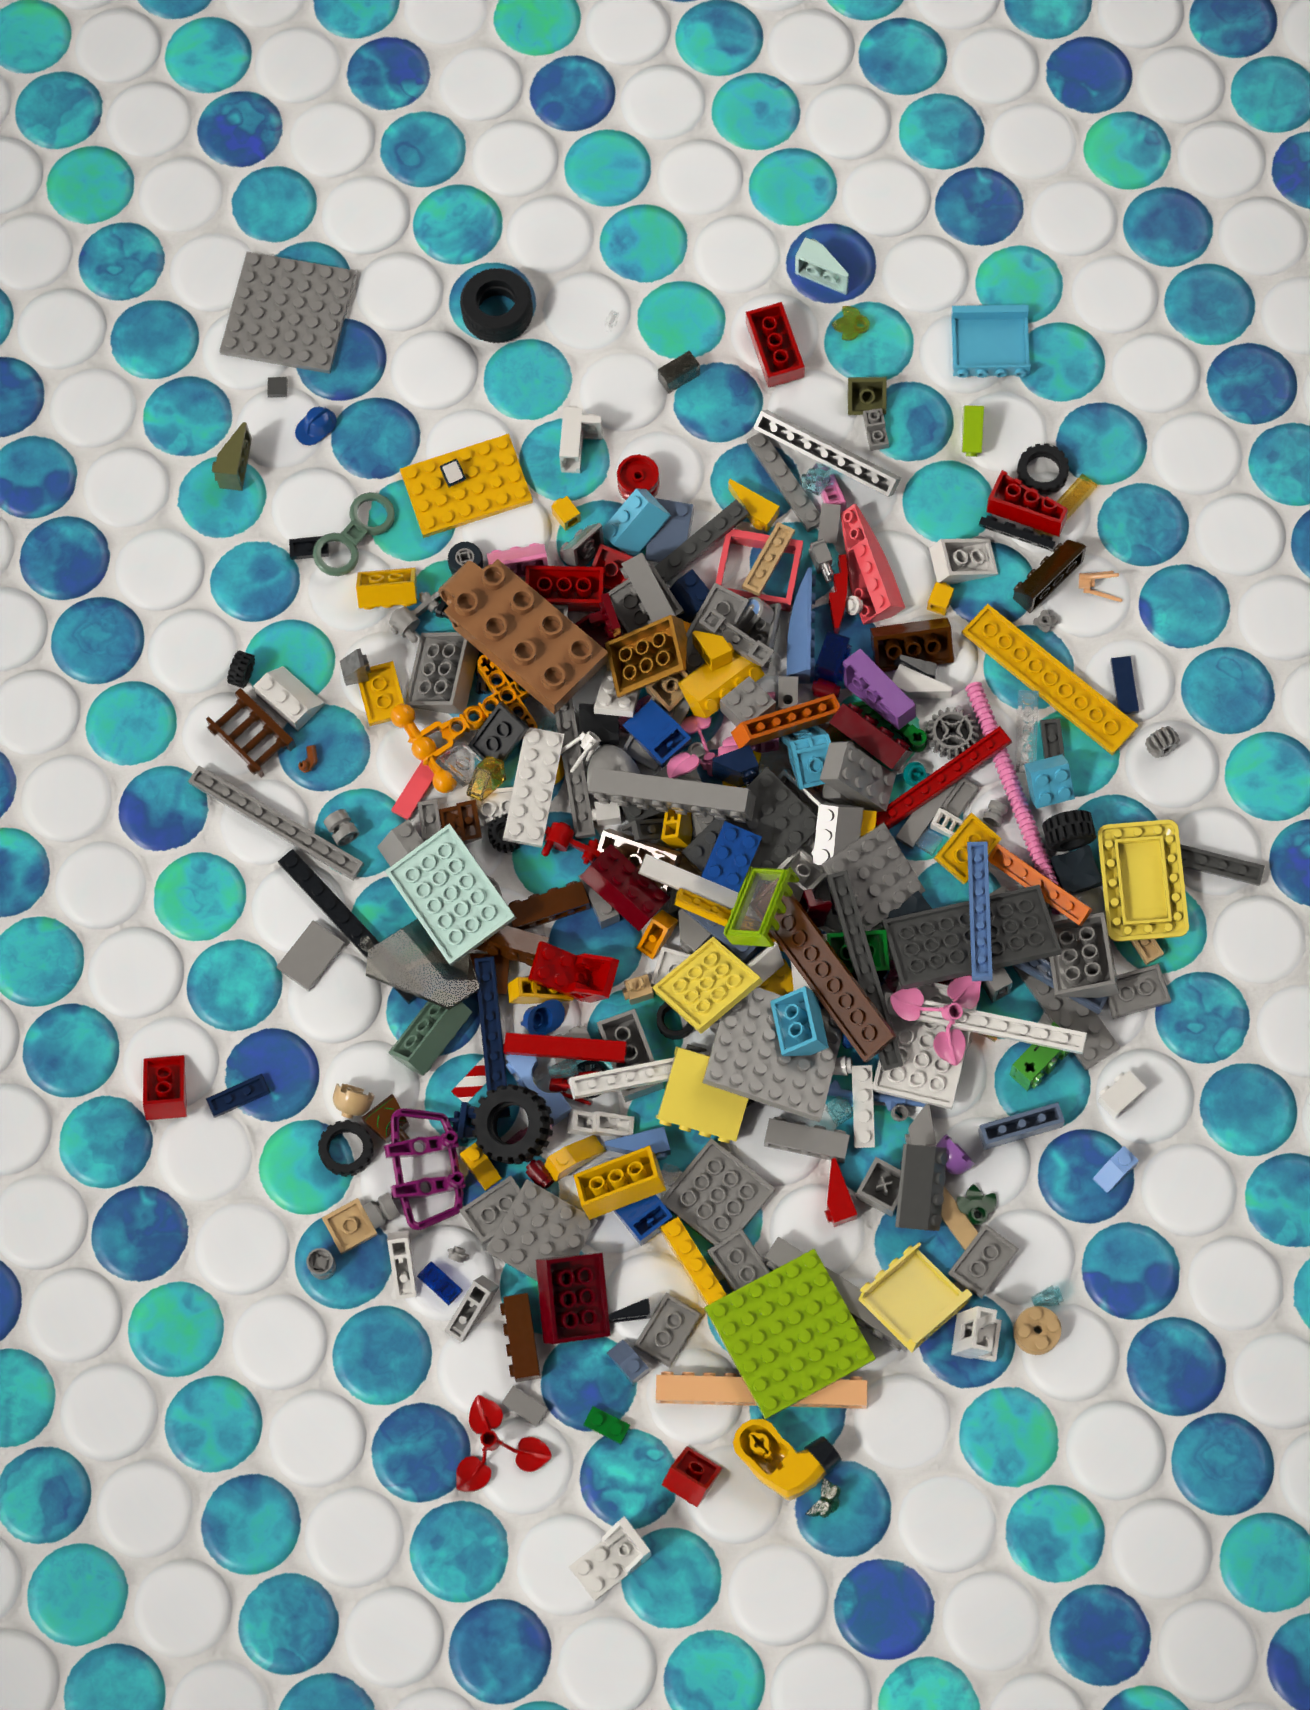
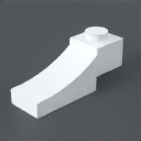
M578 1110L568 1113L567 1133L624 1137L632 1135L634 1132V1117L599 1111L591 1113Z

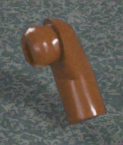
M315 745L306 747L307 758L298 764L299 770L304 773L310 772L318 763Z

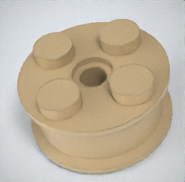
M1042 1306L1027 1308L1019 1315L1014 1324V1339L1017 1345L1028 1354L1042 1355L1048 1353L1060 1339V1321L1056 1314L1048 1308ZM1034 1328H1038L1040 1333H1035Z

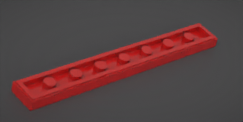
M999 726L889 803L887 811L877 812L876 826L885 823L889 830L1012 743L1011 739Z

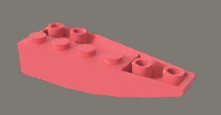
M853 504L840 513L850 589L852 595L857 596L863 602V609L859 615L862 623L866 625L893 617L905 609V605L893 572L876 536L857 504Z

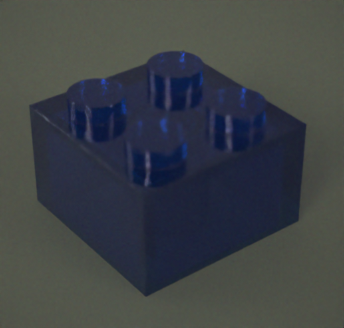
M827 631L815 665L816 681L819 678L835 682L837 685L839 681H843V661L852 655L849 637Z

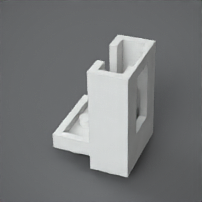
M577 406L563 407L559 452L561 472L580 473L583 439L602 440L601 416L596 414L583 415V408Z
M976 1306L957 1313L951 1355L996 1362L1002 1320L996 1319L997 1310Z

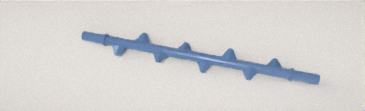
M834 1080L829 1087L827 1096L847 1098L850 1106L853 1107L852 1090L841 1089L838 1080ZM873 1091V1101L884 1102L888 1111H891L897 1104L924 1107L926 1105L925 1103L879 1094Z

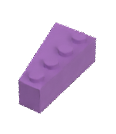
M861 649L843 661L845 687L895 728L900 730L916 717L914 701L908 698Z

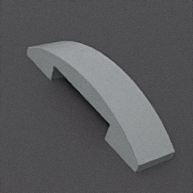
M709 607L698 622L710 634L723 636L726 642L731 643L734 652L761 667H764L774 653L773 649L761 641H755L726 621V617Z

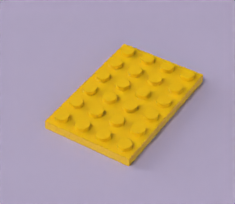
M509 434L400 468L423 538L533 503ZM456 461L463 478L449 483L443 466Z

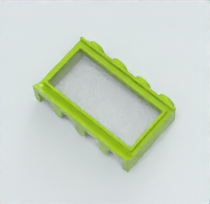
M749 867L723 932L732 945L774 946V942L768 936L770 929L773 931L779 930V923L774 918L776 912L780 914H785L786 907L781 899L783 895L791 897L793 894L788 882L798 883L800 880L791 867L788 869Z

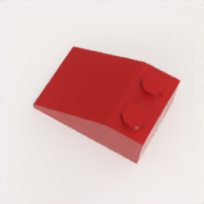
M184 1055L144 1059L143 1108L146 1120L187 1117Z

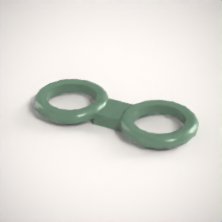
M374 492L361 494L354 499L350 506L349 516L351 522L341 533L326 534L318 539L313 548V558L316 566L322 572L330 576L348 574L358 563L359 552L357 545L366 535L375 536L383 534L391 528L395 519V511L387 497ZM367 501H376L382 504L386 509L387 519L377 527H369L363 524L357 515V510L361 504ZM328 542H341L349 548L351 559L345 566L339 568L330 567L322 560L321 550Z

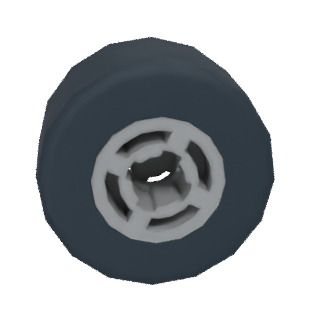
M460 542L450 549L448 565L452 574L467 561H472L483 568L482 553L475 544Z

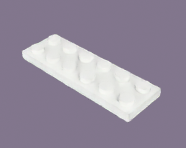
M530 727L524 735L503 841L542 848L564 734Z

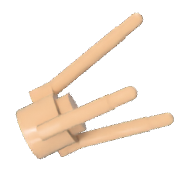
M1114 571L1079 573V589H1084L1083 593H1091L1118 602L1123 601L1122 598L1091 589V587H1095V579L1118 577V573H1114Z

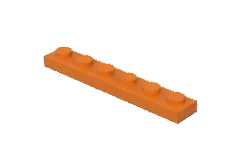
M997 843L989 855L988 861L1025 888L1040 885L1045 902L1079 926L1084 924L1093 909L1002 845Z

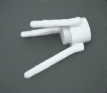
M588 731L587 734L582 732L579 737L561 749L562 754L579 741L582 742L580 746L584 751L571 768V773L576 770L587 755L583 763L584 767H586L595 749L600 745V738L593 732Z

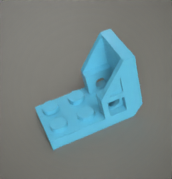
M816 725L779 737V740L788 748L789 759L798 788L805 789L825 784L820 780L829 743H831L829 734Z

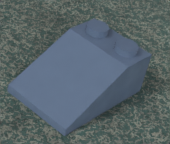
M655 498L672 516L647 544L646 560L661 562L689 538L694 515L693 504Z

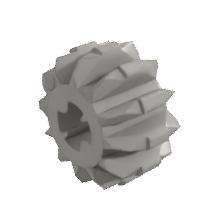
M1166 726L1150 734L1146 739L1145 745L1152 756L1159 758L1174 751L1178 747L1180 739L1173 728Z

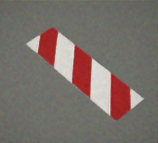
M504 1054L505 1062L507 1061L506 1056H508L509 1054ZM484 1057L451 1091L462 1102H469L486 1084Z

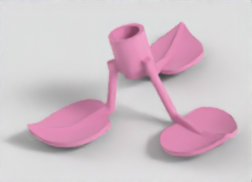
M693 714L686 717L680 726L688 735L698 732L706 754L703 761L695 754L690 756L687 752L673 756L667 764L668 777L675 779L695 770L699 764L703 767V770L707 771L709 776H713V758L739 749L733 736L726 738L722 742L723 746L718 748L717 756L715 753L709 752L701 732L702 729H706L711 725V718L708 717L706 719L694 716ZM755 745L751 746L752 750L756 749Z
M972 976L959 977L951 981L947 988V994L953 1001L952 1004L945 1005L944 1007H921L924 1003V997L917 988L900 989L891 994V1005L895 1013L906 1021L919 1019L920 1010L940 1011L942 1017L949 1021V1024L946 1027V1032H939L935 1036L933 1047L941 1059L953 1066H957L964 1055L965 1037L961 1030H950V1028L955 1024V1020L962 1016V1008L972 1009L977 1005L980 998L982 981H972Z

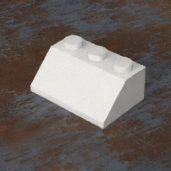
M284 666L267 672L253 685L256 695L297 731L325 705L318 696Z

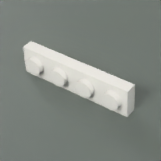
M872 1065L852 1066L854 1148H875Z

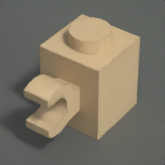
M647 974L624 981L625 988L622 989L625 1000L629 999L631 1005L654 998Z

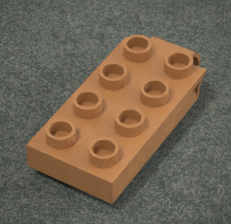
M499 559L493 564L487 565L484 569L472 561H467L438 590L441 598L448 605L444 613L450 619L454 630L554 715L608 662V651Z

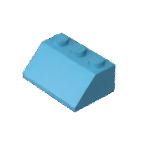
M636 488L603 527V535L614 546L635 557L640 554L672 515L647 489Z
M804 986L770 1001L782 1056L813 1055L829 1048L819 1001L812 990Z

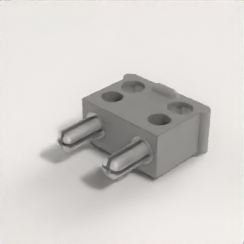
M825 539L810 543L809 556L817 574L822 572L827 583L831 582L833 559Z

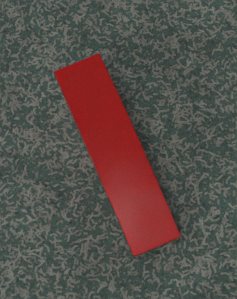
M846 554L838 555L839 573L833 574L835 592L829 593L828 598L834 636L839 635L847 600L848 569Z

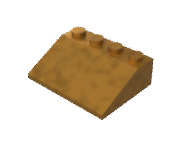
M673 615L666 616L605 643L618 698L686 670L687 635L683 620Z

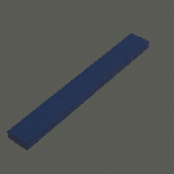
M494 956L474 958L487 1092L491 1089L497 1090V1086H507ZM510 1107L503 1110L499 1118L510 1117Z

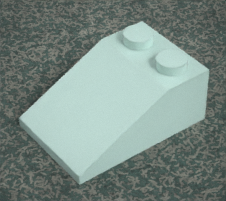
M805 237L795 256V274L847 295L849 281L847 271L822 244L815 239Z

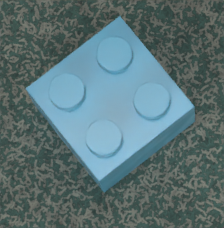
M1063 754L1024 764L1030 800L1036 809L1075 799L1069 763Z

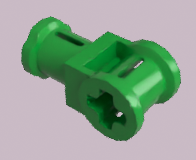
M908 723L900 730L893 725L890 726L892 731L895 730L903 737V740L910 745L912 751L922 752L925 750L927 736L923 730Z

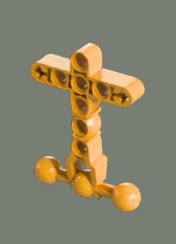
M485 655L479 657L477 670L489 687L492 695L485 698L482 704L479 702L478 706L467 707L462 714H459V717H454L447 722L441 723L436 721L421 732L414 723L415 712L410 705L398 704L392 708L390 713L392 723L397 727L404 728L409 735L408 742L412 743L411 751L417 759L423 760V766L428 765L433 772L434 788L441 793L452 792L457 786L458 779L452 770L443 768L438 758L452 751L453 744L462 738L466 732L469 733L470 730H477L482 727L492 711H488L485 708L486 705L493 704L496 707L499 702L503 701L513 712L515 710L522 711L523 715L519 718L523 721L526 720L525 723L529 727L538 729L537 723L522 702L531 694L520 690L519 684L515 681L510 683L503 671ZM484 662L486 664L490 663L489 669L486 666L483 667ZM493 678H500L502 683L495 685L491 680ZM504 694H510L512 696V700L505 701L502 699V696ZM476 714L479 716V720L471 721L469 716ZM459 724L463 729L456 732L452 729V726ZM436 731L442 733V738L447 740V744L436 750L435 742L430 737H427Z

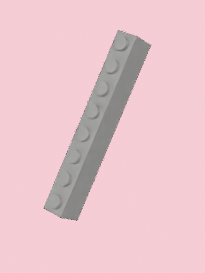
M769 410L760 412L753 429L887 497L894 495L901 480V477Z
M778 1237L765 1256L766 1266L771 1270H775L805 1253ZM825 1267L852 1317L855 1319L856 1324L861 1328L868 1327L872 1330L871 1333L880 1340L885 1338L895 1350L900 1351L902 1349L906 1351L907 1348L858 1300L861 1295L860 1289Z

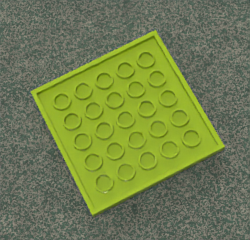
M815 1249L704 1307L765 1420L876 1360Z

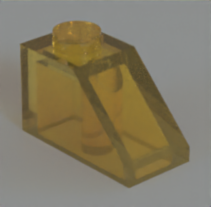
M486 756L475 767L466 792L467 796L483 802L506 780L504 761Z

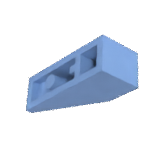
M664 1127L604 1141L606 1150L622 1154H628L649 1145L657 1160L666 1159L667 1155L671 1154Z

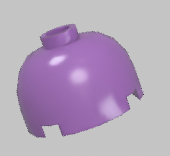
M948 1134L937 1143L936 1147L947 1148L948 1160L946 1171L953 1175L963 1174L975 1164L957 1143H953L952 1138Z

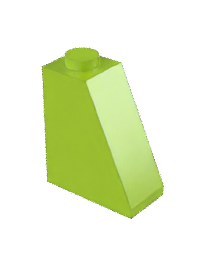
M963 406L962 452H966V456L977 457V453H982L984 406Z

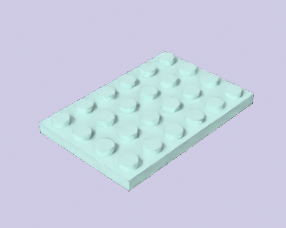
M451 824L446 825L385 871L451 966L516 919V916Z

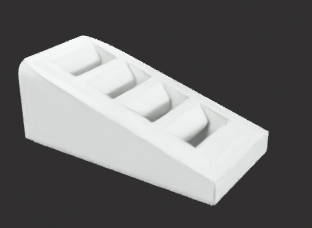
M939 808L931 822L930 829L950 838L954 833L955 826H960L963 820ZM941 818L945 819L942 825L938 824ZM948 822H952L950 828L947 829L946 826Z

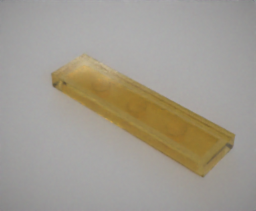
M1083 473L1057 501L1068 508L1066 521L1097 488V484ZM1033 528V530L1040 536L1042 534L1048 535L1050 537L1053 536L1052 534Z

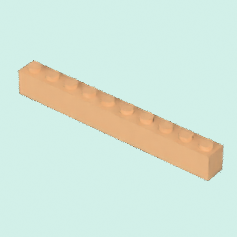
M664 1371L661 1372V1375H656V1403L757 1406L743 1378L737 1377L735 1373H725L724 1376H716L715 1373H703V1376H695L693 1372H682V1375H674V1372ZM859 1376L850 1377V1380H842L841 1378L790 1407L866 1409L867 1380H863V1377Z

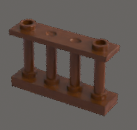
M240 688L235 692L237 697L236 704L216 722L210 717L206 718L209 725L207 729L214 736L218 735L248 764L247 768L252 774L255 775L257 773L262 778L264 773L261 766L281 748L284 749L286 747L289 751H292L296 745L294 739ZM246 708L250 712V716L232 733L227 735L221 727L241 709L244 710ZM260 721L264 725L263 729L243 748H240L234 740L254 722ZM273 734L277 738L276 743L254 762L247 754L266 736Z

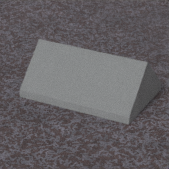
M780 603L770 605L774 612L771 624L760 618L747 634L755 641L759 640L771 649H774L781 618ZM771 657L764 665L765 668H769Z

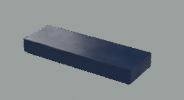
M1131 656L1111 658L1110 662L1118 709L1125 715L1139 713Z
M259 1074L206 1098L213 1117L216 1118L270 1094L263 1075Z

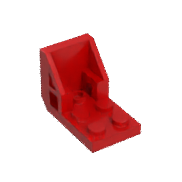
M541 941L538 943L528 980L576 1000L592 1003L610 997L620 960L585 953L575 955Z

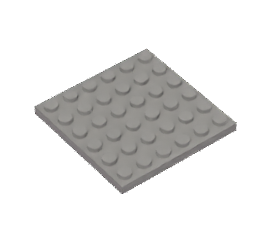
M246 252L221 343L220 354L330 374L356 278V271Z
M757 987L720 1018L702 1083L820 1122L843 1032L827 1010L820 1008L829 1048L813 1055L782 1056L770 1001L782 995Z

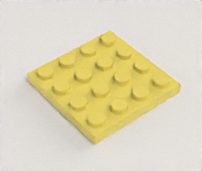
M712 937L652 988L660 998L702 1034L763 981L723 944Z

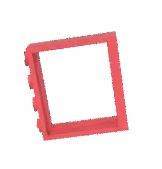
M732 529L727 533L724 539L716 583L722 586L730 543L763 549L770 535ZM791 539L784 552L795 554L786 598L761 594L759 597L747 591L729 590L746 599L758 597L768 605L780 603L782 611L790 612L803 551V541Z

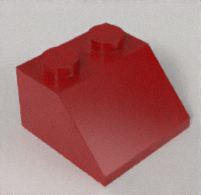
M686 1446L670 1467L661 1485L688 1503L698 1507L714 1484L722 1467Z

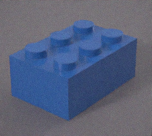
M724 821L701 877L739 893L762 836Z

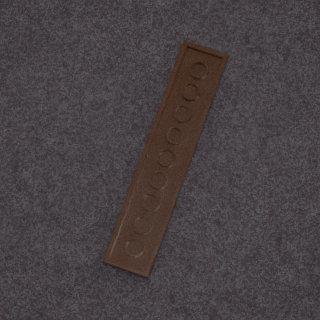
M779 878L750 904L761 921H763ZM793 894L791 897L783 895L781 901L786 907L785 914L776 912L774 918L779 923V930L773 931L770 929L769 932L862 1060L869 1062L894 1040L897 1035Z

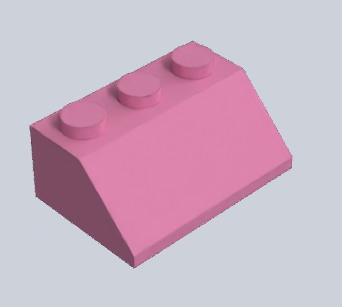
M533 543L522 548L516 546L505 551L494 550L487 554L489 565L499 559L519 577H525L526 566H548L545 546L539 543Z

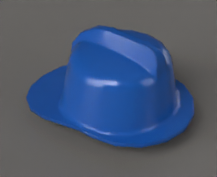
M326 407L310 409L296 426L295 435L297 440L303 445L317 444L335 428L337 423L336 416Z
M547 1000L537 1006L528 1008L524 1013L523 1021L520 1023L532 1035H546L561 1026L565 1017V1009L558 1000Z

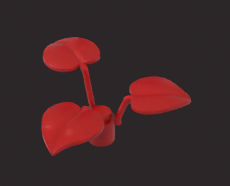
M477 1395L470 1408L469 1425L476 1434H481L480 1441L484 1446L482 1448L483 1458L480 1461L475 1456H469L459 1463L456 1471V1488L463 1492H473L485 1487L492 1475L491 1469L484 1465L486 1463L487 1451H494L499 1445L517 1453L515 1458L516 1464L525 1472H534L551 1460V1451L544 1442L535 1437L522 1438L518 1443V1449L501 1441L491 1429H496L501 1425L503 1420L502 1409L495 1402Z

